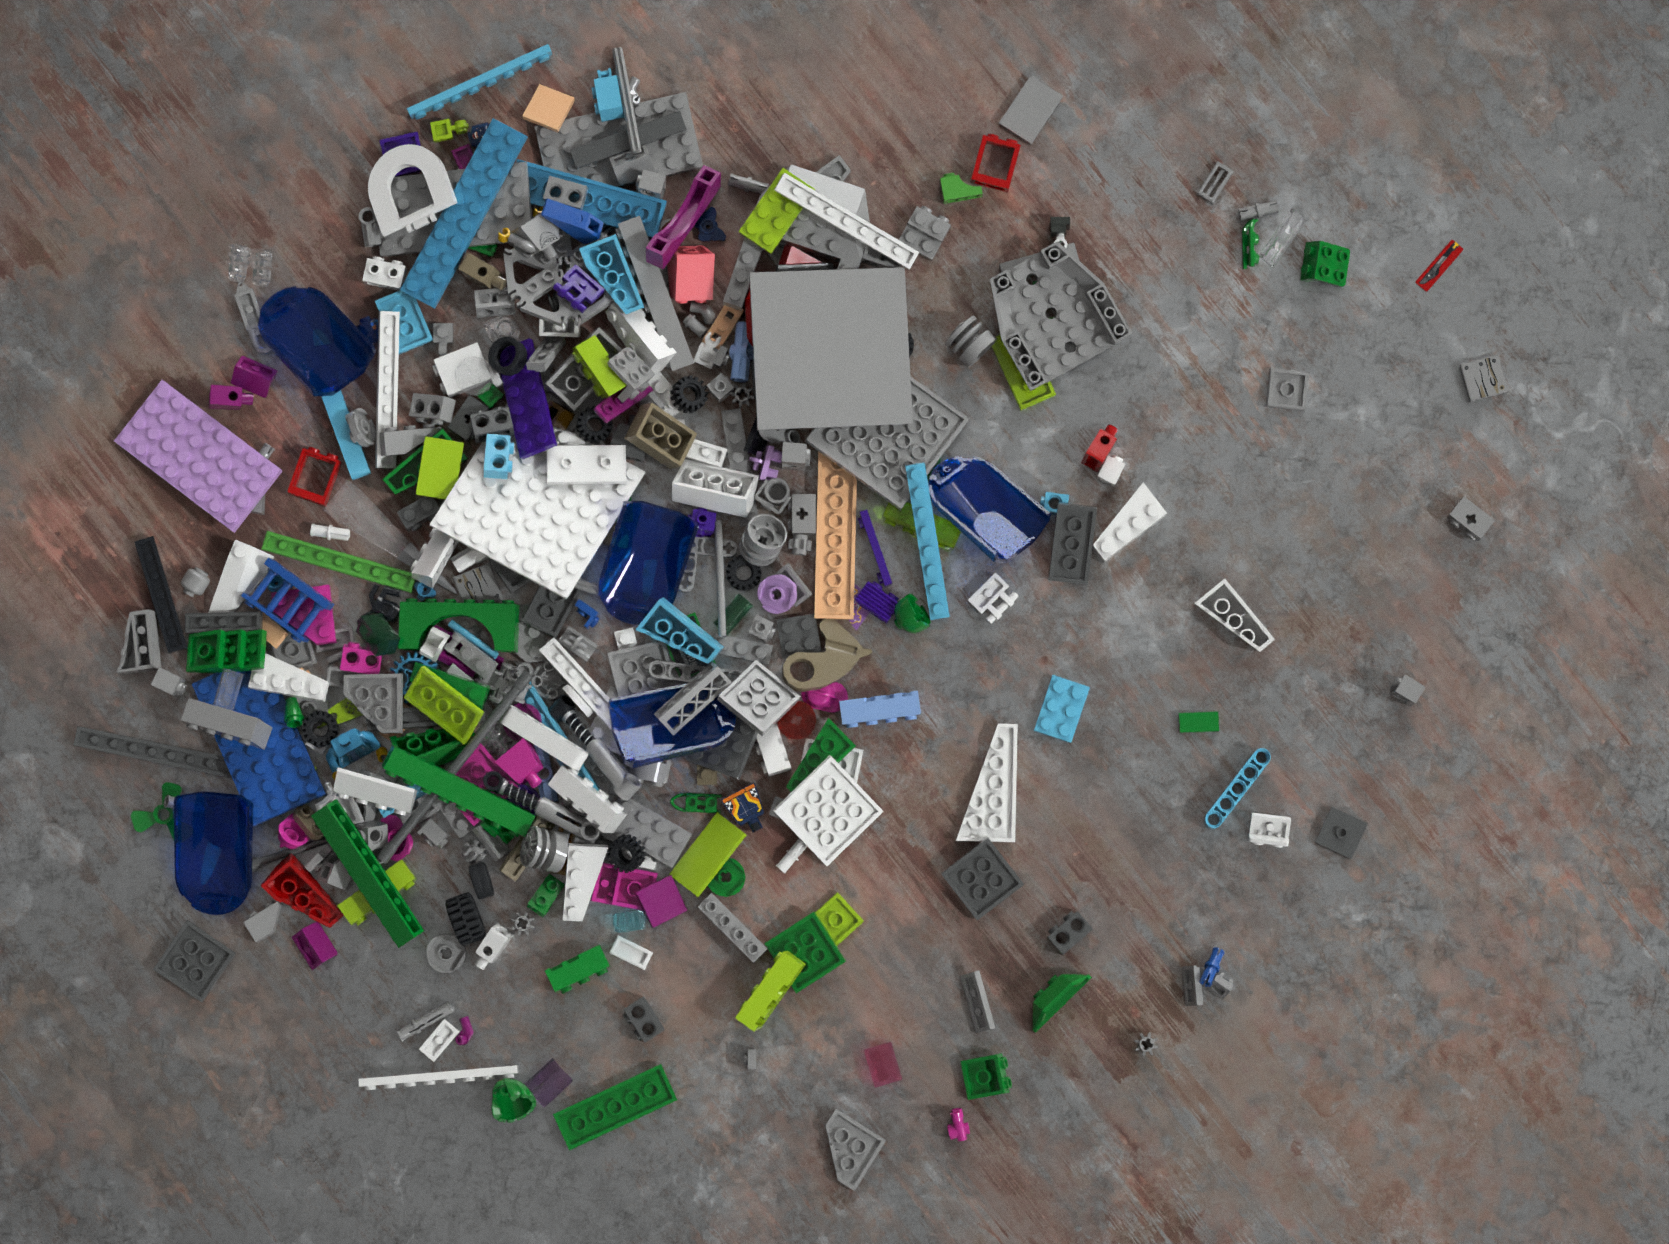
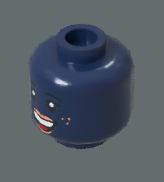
M485 122L471 127L470 132H468V138L472 147H478L490 123Z

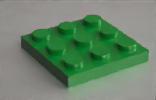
M815 911L764 943L773 958L779 952L783 953L787 950L806 964L791 985L796 994L846 962V959Z

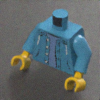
M353 728L330 741L331 748H329L326 754V760L331 772H334L332 778L335 781L338 767L344 768L375 750L378 761L383 762L381 756H387L388 751L387 748L380 747V742L372 732L359 731Z

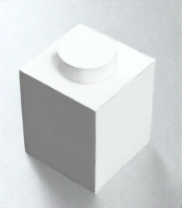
M1112 455V457L1107 456L1097 479L1115 487L1125 466V463L1122 462L1123 459L1116 455Z

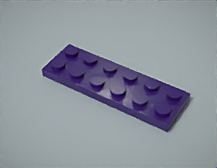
M530 338L521 341L527 350V361L535 352L533 340ZM511 345L502 351L499 360L501 366L506 367L513 362L516 355L514 346ZM525 364L523 369L515 375L505 376L501 374L519 457L524 460L557 446L541 373L535 370H527Z

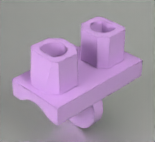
M766 446L763 460L761 459L763 453L761 451H757L755 458H749V461L754 462L752 470L758 471L761 464L759 480L765 481L766 479L777 478L778 470L769 468L770 461L781 463L782 452L774 449V446Z

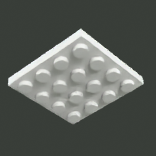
M830 755L773 809L826 866L884 812Z

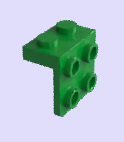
M1324 241L1306 242L1300 280L1305 282L1321 281L1339 287L1345 286L1350 250Z

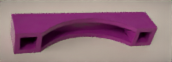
M703 165L694 178L691 188L677 214L663 230L653 236L646 246V262L661 269L665 268L721 188V172Z

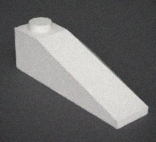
M235 540L208 613L235 612L245 600L241 595L243 593L251 594L254 588L266 576L269 567L264 563L268 557L274 559V556Z

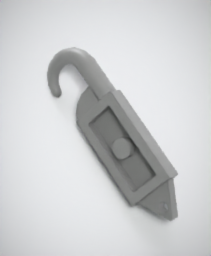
M239 280L234 296L251 345L258 353H268L274 347V337L270 338V344L267 347H262L259 344L257 336L264 332L266 325L253 288L250 289Z

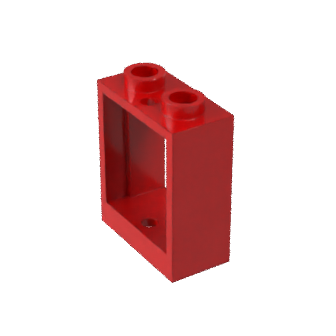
M995 134L983 135L971 183L1008 193L1021 147L1020 144H1017L1018 141L1008 138L1005 141L999 139V136ZM986 143L1014 150L1006 180L978 173Z
M303 448L287 492L290 495L326 507L342 463L336 455L327 453V456L320 454V450L316 448ZM308 457L334 465L323 496L297 487Z

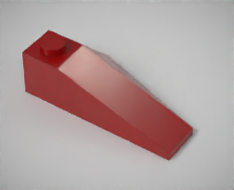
M292 853L276 865L261 884V887L274 900L280 903L283 902L296 911L299 910L308 915L309 918L329 928L344 916L336 903Z

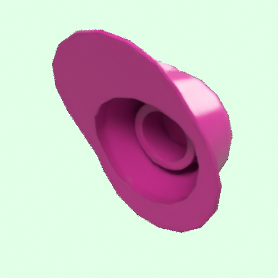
M834 682L821 689L801 692L803 702L807 706L826 712L835 713L840 711L839 701L848 700L846 689L838 682Z
M293 813L278 826L280 848L296 849L310 839L294 820Z
M391 814L380 820L388 824L389 843L404 824L399 817ZM410 833L397 848V851L390 860L399 861L410 854L413 847V838Z

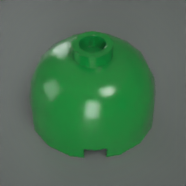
M909 593L896 604L894 609L896 619H894V623L899 629H903L908 633H920L930 627L931 620L924 606H919L916 603L918 599Z

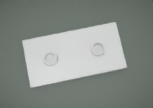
M626 445L555 446L548 449L547 485L626 484Z

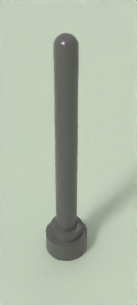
M322 837L320 840L306 842L296 849H285L261 858L251 856L245 858L249 873L258 871L257 869L261 868L262 865L286 858L290 853L295 855L325 845L328 842L325 837Z

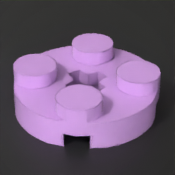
M775 574L768 576L760 583L757 596L766 611L780 614L794 606L797 599V586L787 576ZM777 589L780 590L781 597H778V599H776V595L773 594V591H777Z

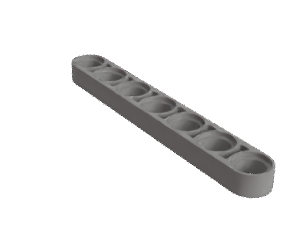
M658 660L653 661L649 665L648 674L655 680L687 684L692 680L690 673L693 670L701 672L705 667ZM654 665L662 667L663 672L660 675L652 673L651 668ZM673 668L681 669V677L675 678L672 676L671 670ZM721 669L728 678L733 675L739 677L743 673L742 671ZM721 677L720 682H713V686L719 687L725 680Z

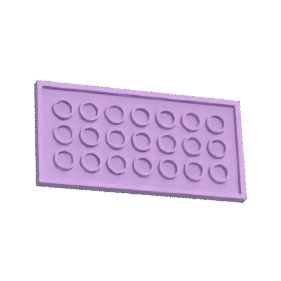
M163 380L160 381L114 440L119 446L234 533L282 473L279 467Z

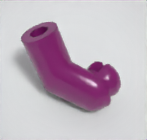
M468 1016L459 1019L462 1030L455 1038V1042L458 1045H466L473 1036L474 1031Z

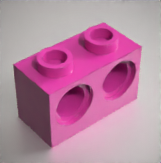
M348 642V644L343 646L340 670L363 674H379L383 650H380L379 646L376 645L361 647L360 643ZM349 652H355L358 658L355 661H350L346 655ZM374 655L377 658V662L369 664L366 661V657Z

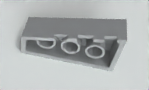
M191 698L188 699L181 721L187 724L186 727L197 731L199 728L204 730L206 734L212 736L218 734L223 739L229 741L236 740L240 744L251 745L265 750L272 731V727L259 718Z

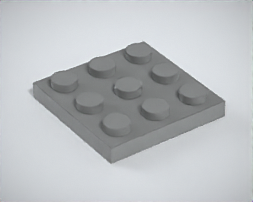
M656 641L607 653L621 711L669 700L678 692L676 682L655 680L648 674L649 665L653 661L670 662L664 642ZM654 665L651 668L654 675H660L663 672L662 667L659 665Z
M755 660L718 696L717 700L758 734L763 736L800 700L801 696L760 662Z

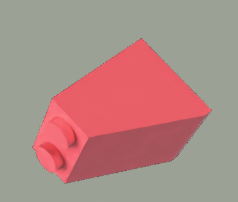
M704 245L679 246L667 263L669 293L676 303L685 304L692 300H695L697 303H706V300H713L715 254Z

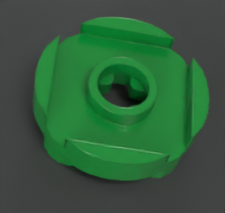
M729 858L708 884V887L718 896L729 897L736 895L745 884L744 868L737 860ZM724 872L726 874L729 872L731 874L730 882H722L721 873Z

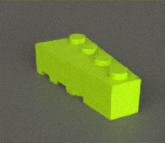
M787 950L777 954L773 960L775 964L771 969L768 968L762 976V982L751 991L752 995L748 1001L746 1000L742 1004L739 1013L735 1017L753 1032L763 1027L806 965Z

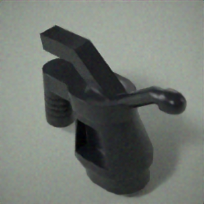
M375 584L369 594L372 610L362 615L357 620V624L361 625L362 620L372 613L378 614L386 622L395 623L399 617L400 606H398V603L386 600L385 598L387 595L400 597L401 590L385 586L375 601L374 596L379 589V586Z

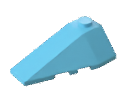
M616 234L579 248L588 270L626 315L644 308Z

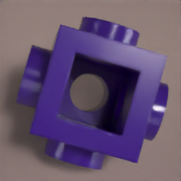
M705 508L693 509L690 515L687 514L685 526H688L687 533L699 538L704 536L711 537L715 528L716 513L708 512Z

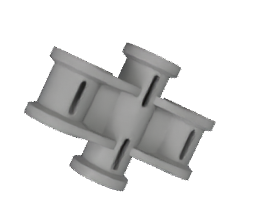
M502 662L503 667L501 671L495 668L488 680L480 675L474 679L476 682L491 686L492 693L487 698L498 704L513 687L517 680L513 676L519 670V668L506 662ZM528 684L514 701L525 704V696L532 685Z

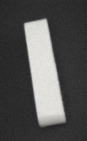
M513 705L509 706L499 720L507 728L577 771L580 770L589 755L581 747Z

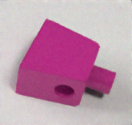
M522 738L495 761L515 782L521 785L528 782L532 788H535L542 782L537 773L543 769V764L533 744L525 738Z

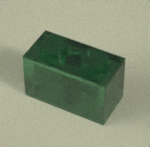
M381 613L361 616L356 632L375 657L394 654L400 637Z

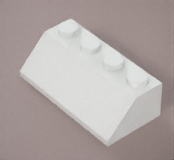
M685 459L672 482V501L747 518L753 506L759 475Z
M435 528L430 532L429 537L431 539L429 543H425L420 550V559L418 561L415 560L410 568L413 579L432 589L459 541Z
M339 767L336 772L333 791L337 792V797L347 800L349 796L355 797L358 803L367 805L369 801L376 803V808L386 810L387 807L395 809L394 813L404 816L406 812H412L417 790Z

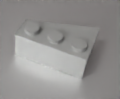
M148 609L129 612L125 642L120 655L122 656L117 673L132 674L155 671L159 667L161 668L155 611Z

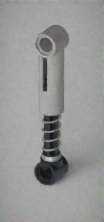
M561 694L549 707V713L556 720L565 722L566 725L570 726L569 729L573 730L574 735L579 737V741L584 743L585 751L589 753L590 758L614 785L615 793L623 800L628 801L641 787V782L624 768L600 738L595 739L593 737L594 734H591L588 731L589 728H586L584 722H581L579 716H576L574 701L567 695Z
M490 771L484 776L483 784L489 792L505 794L509 799L513 798L516 802L523 803V806H529L530 810L534 809L535 814L579 836L587 842H594L599 838V826L591 823L585 817L546 797L537 798L534 794L527 793V790H521L520 787L514 786L513 783L510 784L505 777L496 771ZM491 777H497L499 783L497 786L491 787L488 785V780ZM564 817L580 824L581 828L564 820ZM587 827H594L596 833L593 836H587L584 832Z

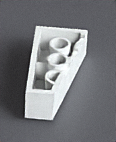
M616 302L612 303L607 309V318L613 324L618 337L622 340L625 347H630L649 366L653 373L662 371L677 352L673 348L669 349L665 344L667 340L663 335L659 336L656 333V326L652 321L649 322L645 319L644 311L639 309L626 315Z
M1144 483L1141 484L1093 544L1092 549L1103 563L1166 516L1167 512Z
M777 723L763 736L757 734L758 743H755L757 754H762L764 762H761L764 774L768 773L769 777L792 770Z

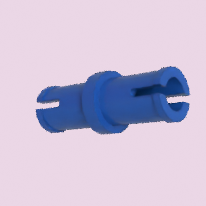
M1218 947L1212 949L1211 956L1205 962V970L1199 980L1201 985L1204 984L1206 979L1205 986L1210 987L1212 985L1215 974L1220 970L1219 965L1225 954L1224 950L1221 949L1220 953H1218Z

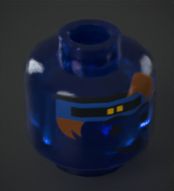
M370 316L360 319V324L355 327L360 342L363 344L367 343V346L378 342V319H371Z

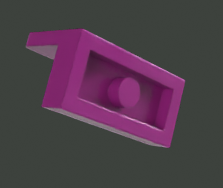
M242 355L234 367L231 384L266 398L278 370Z
M317 921L292 936L293 941L311 970L318 968L325 961L338 954Z

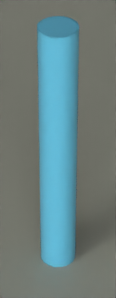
M454 620L449 622L448 627L460 633L493 659L498 657L499 653Z

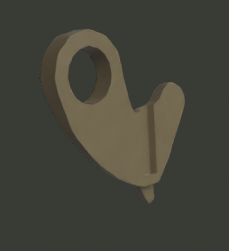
M823 619L819 624V629L825 638V652H796L786 659L782 667V678L795 691L805 692L821 689L841 679L855 666L860 658L872 654V650L862 648L860 643L836 620ZM804 662L812 668L813 677L805 682L795 680L790 673V667L794 663Z

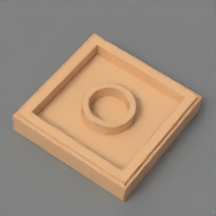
M539 84L523 114V119L559 132L575 99L572 96Z

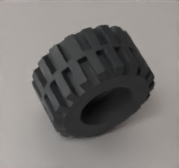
M466 892L446 900L445 906L458 942L462 946L486 937V930L472 894Z

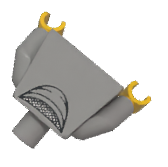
M540 206L539 211L534 208L533 218L513 230L512 234H510L508 228H503V234L498 233V240L502 243L510 242L531 255L542 251L546 259L549 260L557 255L552 244L560 239L559 227L541 216L543 207Z

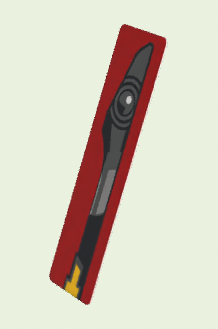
M1451 240L1416 280V283L1427 292L1464 249L1454 240Z

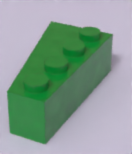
M443 429L433 436V438L453 441ZM424 445L382 479L395 495L417 485ZM462 453L461 463L468 460L464 453Z
M433 728L426 729L424 733L414 734L412 732L407 733L404 737H389L391 744L436 766L456 759L468 744V742L462 744L444 729L434 730ZM473 731L472 735L470 736L468 742H469V741L471 740V738L475 735V732H474V731Z

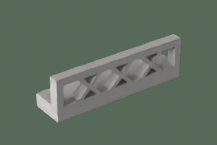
M712 661L658 709L654 715L672 735H675L732 682ZM720 675L725 682L719 687L713 686V680ZM701 690H708V697L705 700H698V694ZM687 703H694L693 710L690 713H683L684 706ZM673 716H679V723L674 728H671L667 721Z

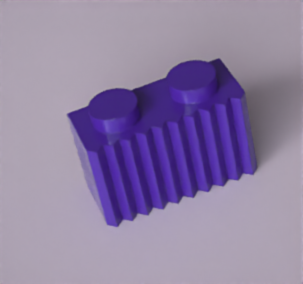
M868 581L854 602L887 624L894 614L899 598L891 592L888 595L882 591L883 587L877 582L873 581L870 583Z

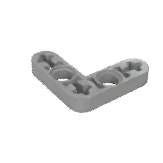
M686 536L682 539L677 575V587L681 592L689 593L694 589L698 555L715 557V549L712 552L704 550L706 542L710 541L715 545V538ZM723 539V547L731 544V547L734 548V551H731L730 554H726V550H723V558L734 557L738 551L736 543L729 539ZM689 540H692V543L695 544V547L691 548V554L695 553V557L690 555L683 556V552L687 553L688 550L684 544L688 543ZM685 559L693 561V567L689 570L682 567V562ZM681 572L693 573V576L688 575V582L691 583V586H687V589H683V585H680V582H684L685 575H681Z

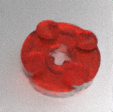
M798 701L777 722L780 732L789 739H804L815 728L816 715L809 704ZM793 715L802 717L800 725L791 723Z

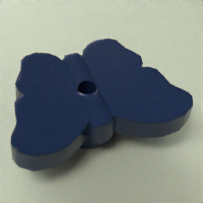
M710 207L704 212L694 225L700 232L698 237L702 242L726 240L725 233L722 229L718 228V223L716 222L717 212L714 207Z

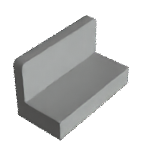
M646 144L641 145L642 151L640 153L632 154L630 149L609 157L619 185L637 180L638 175H642L643 169L656 172Z

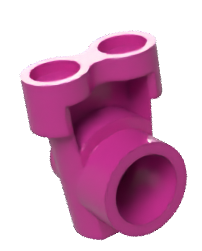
M954 1108L951 1110L952 1113H950L953 1123L948 1124L950 1139H958V1141L967 1140V1134H970L968 1122L964 1123L962 1108Z

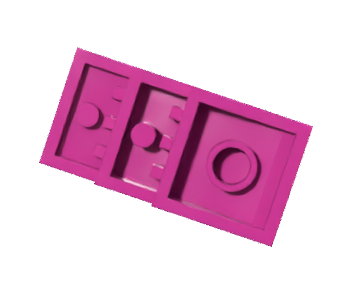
M603 863L590 901L643 911L635 892L656 882L658 873L639 869L625 873V871L621 873L619 872V867L615 870L613 868L615 865Z

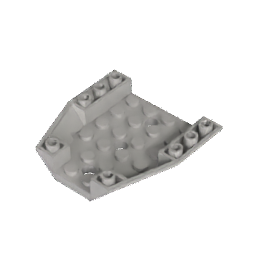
M1058 241L1013 268L990 278L1001 340L1030 391L1050 382L1132 335L1130 328L1105 284ZM1030 274L1035 275L1037 278V283L1034 285H1030L1026 281V277ZM1049 308L1056 311V317L1053 319H1049L1045 315L1046 310ZM1071 342L1075 345L1073 353H1068L1065 350L1066 343Z

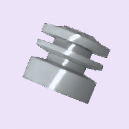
M974 315L961 322L945 342L948 348L956 343L952 349L953 353L958 352L960 349L963 350L959 359L968 368L976 363L997 340L989 330L984 331L982 334L978 333L983 325L981 322L972 327L977 320Z
M759 514L750 520L739 541L740 554L746 561L756 566H767L774 562L787 539L786 527L782 521L769 514Z
M531 826L526 836L523 837L521 844L520 860L522 865L534 869L541 867L543 871L553 873L559 872L568 854L567 834Z

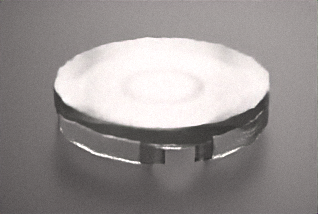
M471 356L465 358L457 366L455 372L456 384L462 392L468 395L477 396L484 394L493 384V369L488 361L481 357Z

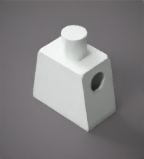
M499 923L491 927L475 952L479 957L474 964L484 970L488 963L492 964L495 962L514 934Z

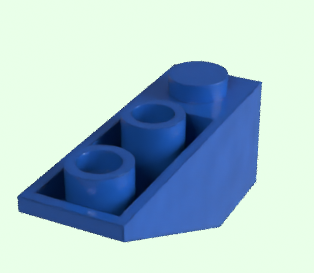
M548 198L545 200L541 214L542 217L584 245L600 238L604 224L588 212Z

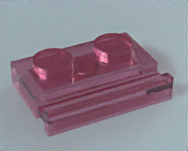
M891 1042L864 1049L875 1088L902 1080Z

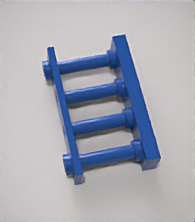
M268 557L264 563L269 567L267 569L268 573L251 596L246 593L241 595L246 599L244 603L253 609L257 607L292 633L290 637L295 641L308 643L310 639L303 634L320 611L324 609L331 611L335 604L277 561ZM280 575L284 578L282 581L283 585L268 606L265 607L257 600L272 579ZM295 586L299 589V595L281 619L273 611L289 588ZM311 598L315 601L313 603L314 607L296 630L288 623L304 600Z

